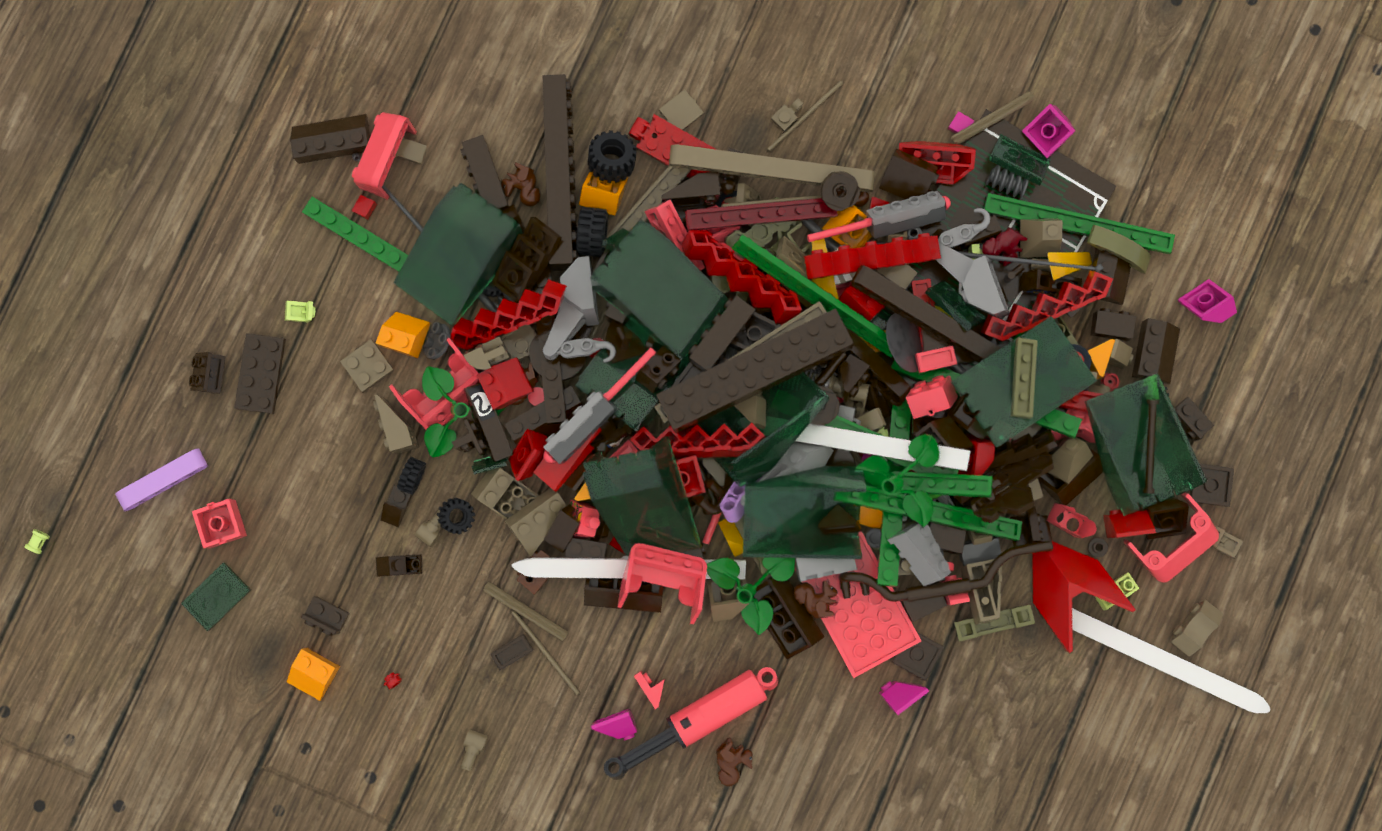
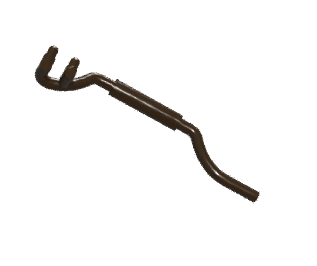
M842 353L834 357L815 381L801 391L791 395L801 399L809 389L823 386L847 355ZM772 409L767 416L783 419L782 415L784 413ZM734 457L735 460L728 467L724 476V488L714 480L706 479L704 481V485L720 497L717 504L712 505L703 496L699 495L692 496V501L709 514L717 515L721 513V501L734 483L735 474L742 465L746 464L750 457Z
M1043 541L1011 547L1003 551L992 561L984 576L980 579L969 580L964 578L932 583L926 586L906 587L903 591L892 592L886 586L877 585V579L870 575L859 572H844L839 574L840 587L844 599L851 597L850 582H860L863 596L870 594V586L880 593L884 599L892 602L904 600L913 602L971 593V590L987 587L992 582L999 568L1009 559L1024 554L1050 551L1052 546L1050 541Z

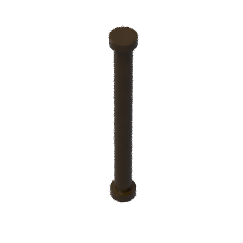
M1147 399L1149 408L1145 488H1143L1142 492L1155 493L1153 474L1156 412L1159 399Z

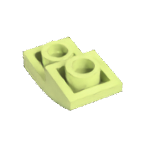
M1129 572L1114 580L1126 597L1139 589ZM1095 597L1103 610H1108L1114 605Z

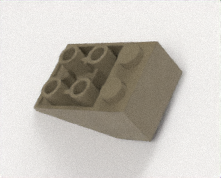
M374 395L376 401H373L376 412L380 414L381 419L378 422L381 431L384 430L386 438H383L386 449L399 454L419 448L415 431L385 398Z
M495 463L492 464L471 493L477 500L506 520L540 496L522 482L515 480V477Z

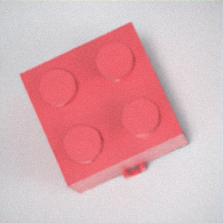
M940 375L934 377L933 381L926 383L924 380L914 384V387L910 389L909 394L906 396L914 419L926 415L933 416L936 412L952 407L958 396L950 376L944 377Z
M226 499L218 503L211 502L206 504V507L192 511L203 548H213L247 536L235 499Z

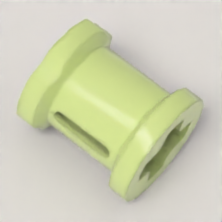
M33 529V535L29 543L25 544L24 547L34 553L41 554V548L50 536L42 531Z

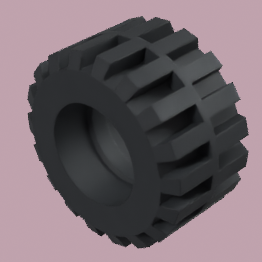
M610 130L609 133L604 131L601 132V135L597 134L590 142L588 153V166L590 172H593V176L599 177L601 181L607 180V183H611V181L618 183L620 179L624 181L627 176L630 177L632 171H634L637 153L633 140L628 139L626 134L621 135L619 131L613 133V130ZM614 154L620 158L612 160L606 158L604 155Z
M583 207L581 209L576 239V249L579 255L602 256L606 247L608 212L606 209Z

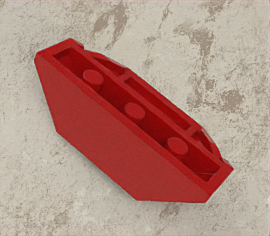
M927 141L899 143V150L938 166L936 173L939 176L936 183L954 185L972 171L975 166L976 149L971 147Z

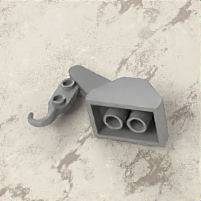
M983 208L974 209V212L983 214L984 220L982 223L963 224L945 231L939 236L938 242L941 259H937V261L962 284L964 290L961 291L965 302L967 301L973 307L997 318H1002L1010 315L991 260L986 255L973 260L951 249L971 241L980 231L988 227L990 214Z
M589 256L578 257L560 277V283L567 287L563 302L543 348V353L548 360H553L558 355L564 358L589 356L605 348L609 349L610 355L603 360L604 363L610 362L615 357V347L608 341H597L590 338L571 340L584 324L587 326L599 324L595 279L592 274L593 268Z
M791 440L781 442L771 459V470L742 496L741 505L749 508L752 516L763 525L776 528L775 535L772 538L768 537L767 541L775 542L778 540L783 528L777 518L776 511L766 503L786 494L806 500L834 451L831 447Z

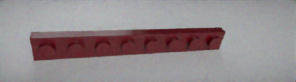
M822 198L693 209L686 210L685 216L687 231L834 218L838 216L836 210L829 208Z

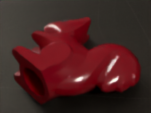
M1008 227L996 238L987 240L982 246V253L998 256L1003 252V257L1018 258L1016 252L1023 250L1018 246L1019 241H1027L1028 238ZM999 261L1000 263H1003V266H1007L1009 263H1012L1008 261Z

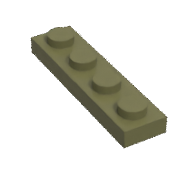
M1019 337L1016 339L1011 402L1012 417L1033 418L1038 340Z

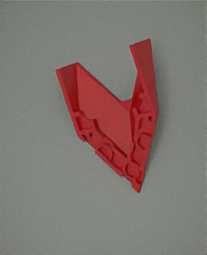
M1052 541V551L1032 553L1033 604L1065 651L1071 653L1073 651L1072 598L1081 592H1086L1124 608L1129 612H1134L1136 609L1097 559Z

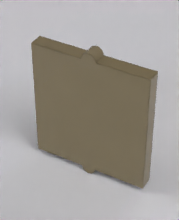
M685 89L659 109L669 123L682 130L704 114L696 104V100L692 99Z

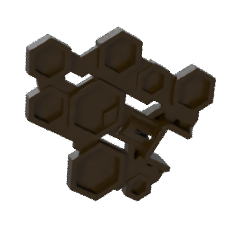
M1052 449L1019 462L987 468L981 476H989L996 472L992 476V497H976L971 501L973 514L977 517H982L983 522L993 523L999 519L998 513L1020 516L1034 507L1033 494L1029 483L1054 468L1052 455L1047 454ZM954 496L962 504L972 498L971 496Z

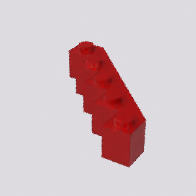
M688 231L681 244L686 260H704L708 276H726L731 292H748L753 308H771L776 324H785L800 314L802 309L797 294L792 290H789V292L780 286V282L771 275H764L757 270L758 266L746 258L743 260L736 255L735 251L726 243H719L712 238L713 234L709 231Z
M930 233L919 234L917 239L903 240V237L892 238V242L886 244H877L876 241L866 242L865 246L860 248H850V245L838 247V251L823 253V249L811 251L812 255L804 256L807 278L819 279L834 275L851 274L857 272L860 265L876 270L941 259L938 236H930Z
M1089 271L1083 287L1064 281L1057 299L1039 292L1032 310L1013 303L1010 315H1008L1006 321L988 314L981 332L1001 341L1007 340L1014 335L1023 333L1044 322L1051 321L1065 313L1106 297L1113 278L1095 271Z
M548 279L542 294L525 289L519 304L503 298L496 313L481 308L474 322L459 317L452 328L450 338L457 347L468 350L473 348L474 345L493 340L496 336L515 331L523 325L535 323L545 316L557 314L563 302L567 286Z
M752 422L738 436L728 426L723 424L711 436H708L696 425L682 437L679 433L675 434L670 425L657 438L643 426L630 439L647 459H682L695 454L697 458L753 457L758 455L770 443L766 436Z

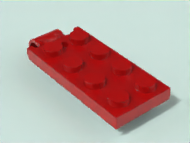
M655 114L652 117L651 123L637 117L628 133L630 137L640 141L636 145L638 150L666 166H669L671 145L715 149ZM692 169L686 177L690 179L698 173H707L708 171Z

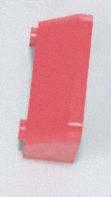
M382 112L375 118V127L358 167H355L352 172V178H354V183L360 189L388 200L389 195L383 190L382 186L405 132L416 134L417 131L407 117Z
M448 338L446 341L455 351L448 359V366L451 368L449 373L454 379V387L451 392L446 394L456 402H463L468 406L469 402L464 388L480 383L477 377L479 372L476 368L469 365L460 349ZM393 385L389 386L403 407L426 430L433 424L444 425L453 418L451 413L452 403L445 399L444 396L434 401L417 389H410L402 395Z
M1182 492L1180 495L1196 512L1190 518V525L1195 533L1166 557L1156 550L1149 551L1143 556L1130 541L1126 539L1123 541L1159 582L1170 581L1219 539V532L1210 517L1189 493Z
M642 543L633 545L621 582L618 607L622 608L629 592H636L640 589L642 581L678 589L679 601L684 605L692 607L690 624L694 625L702 611L707 572L705 560L697 556Z

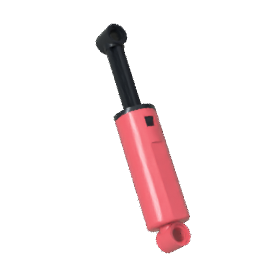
M765 667L755 676L752 670H747L666 718L670 728L621 757L609 758L604 764L605 773L614 780L622 779L629 769L675 742L679 741L684 749L767 700L764 691L772 690L777 686L778 677L776 672L770 667ZM772 675L773 679L770 683L763 682L764 676ZM619 764V771L615 774L611 773L612 766Z

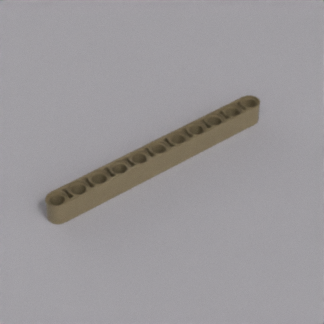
M671 145L669 166L815 186H821L824 179L831 172L844 171L855 177L861 192H873L875 171L686 145Z

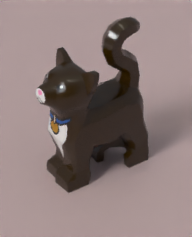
M617 401L614 404L618 409L600 427L602 429L600 432L602 439L590 443L594 447L592 450L593 454L601 460L606 458L610 449L619 446L626 437H633L636 434L634 428L630 427L629 424L618 428V422H626L629 418L625 412H619L621 408Z

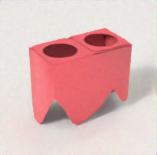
M1057 503L1054 504L1046 521L1075 538H1084L1096 533V523L1089 520L1088 517L1076 513L1075 508ZM1063 513V520L1058 523L1056 518ZM1071 518H1075L1079 522V527L1074 532L1067 529V521Z

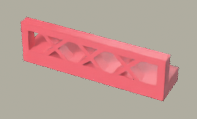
M671 199L666 200L657 207L644 211L677 274L688 278L705 268L702 260H686L681 244L687 235V231Z

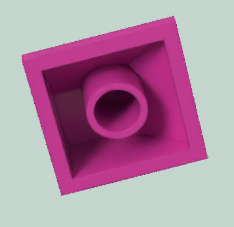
M1049 104L1022 132L1046 158H1049L1076 130L1057 106Z
M1210 279L1178 299L1180 304L1204 321L1222 323L1237 313L1234 297Z
M888 681L881 687L882 691L879 693L892 711L899 715L928 693L929 690L919 684L898 681L891 683Z
M630 708L594 721L591 725L592 730L617 739L623 738L624 741L635 737L634 733L638 731Z

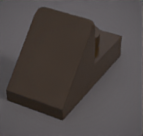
M394 484L388 501L383 504L381 521L399 527L412 495L397 489V485Z

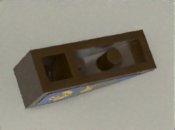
M1043 270L1027 271L1022 273L1021 291L1033 294L1040 292L1046 295L1060 293L1064 281L1082 287V278L1065 275L1053 280L1051 272Z

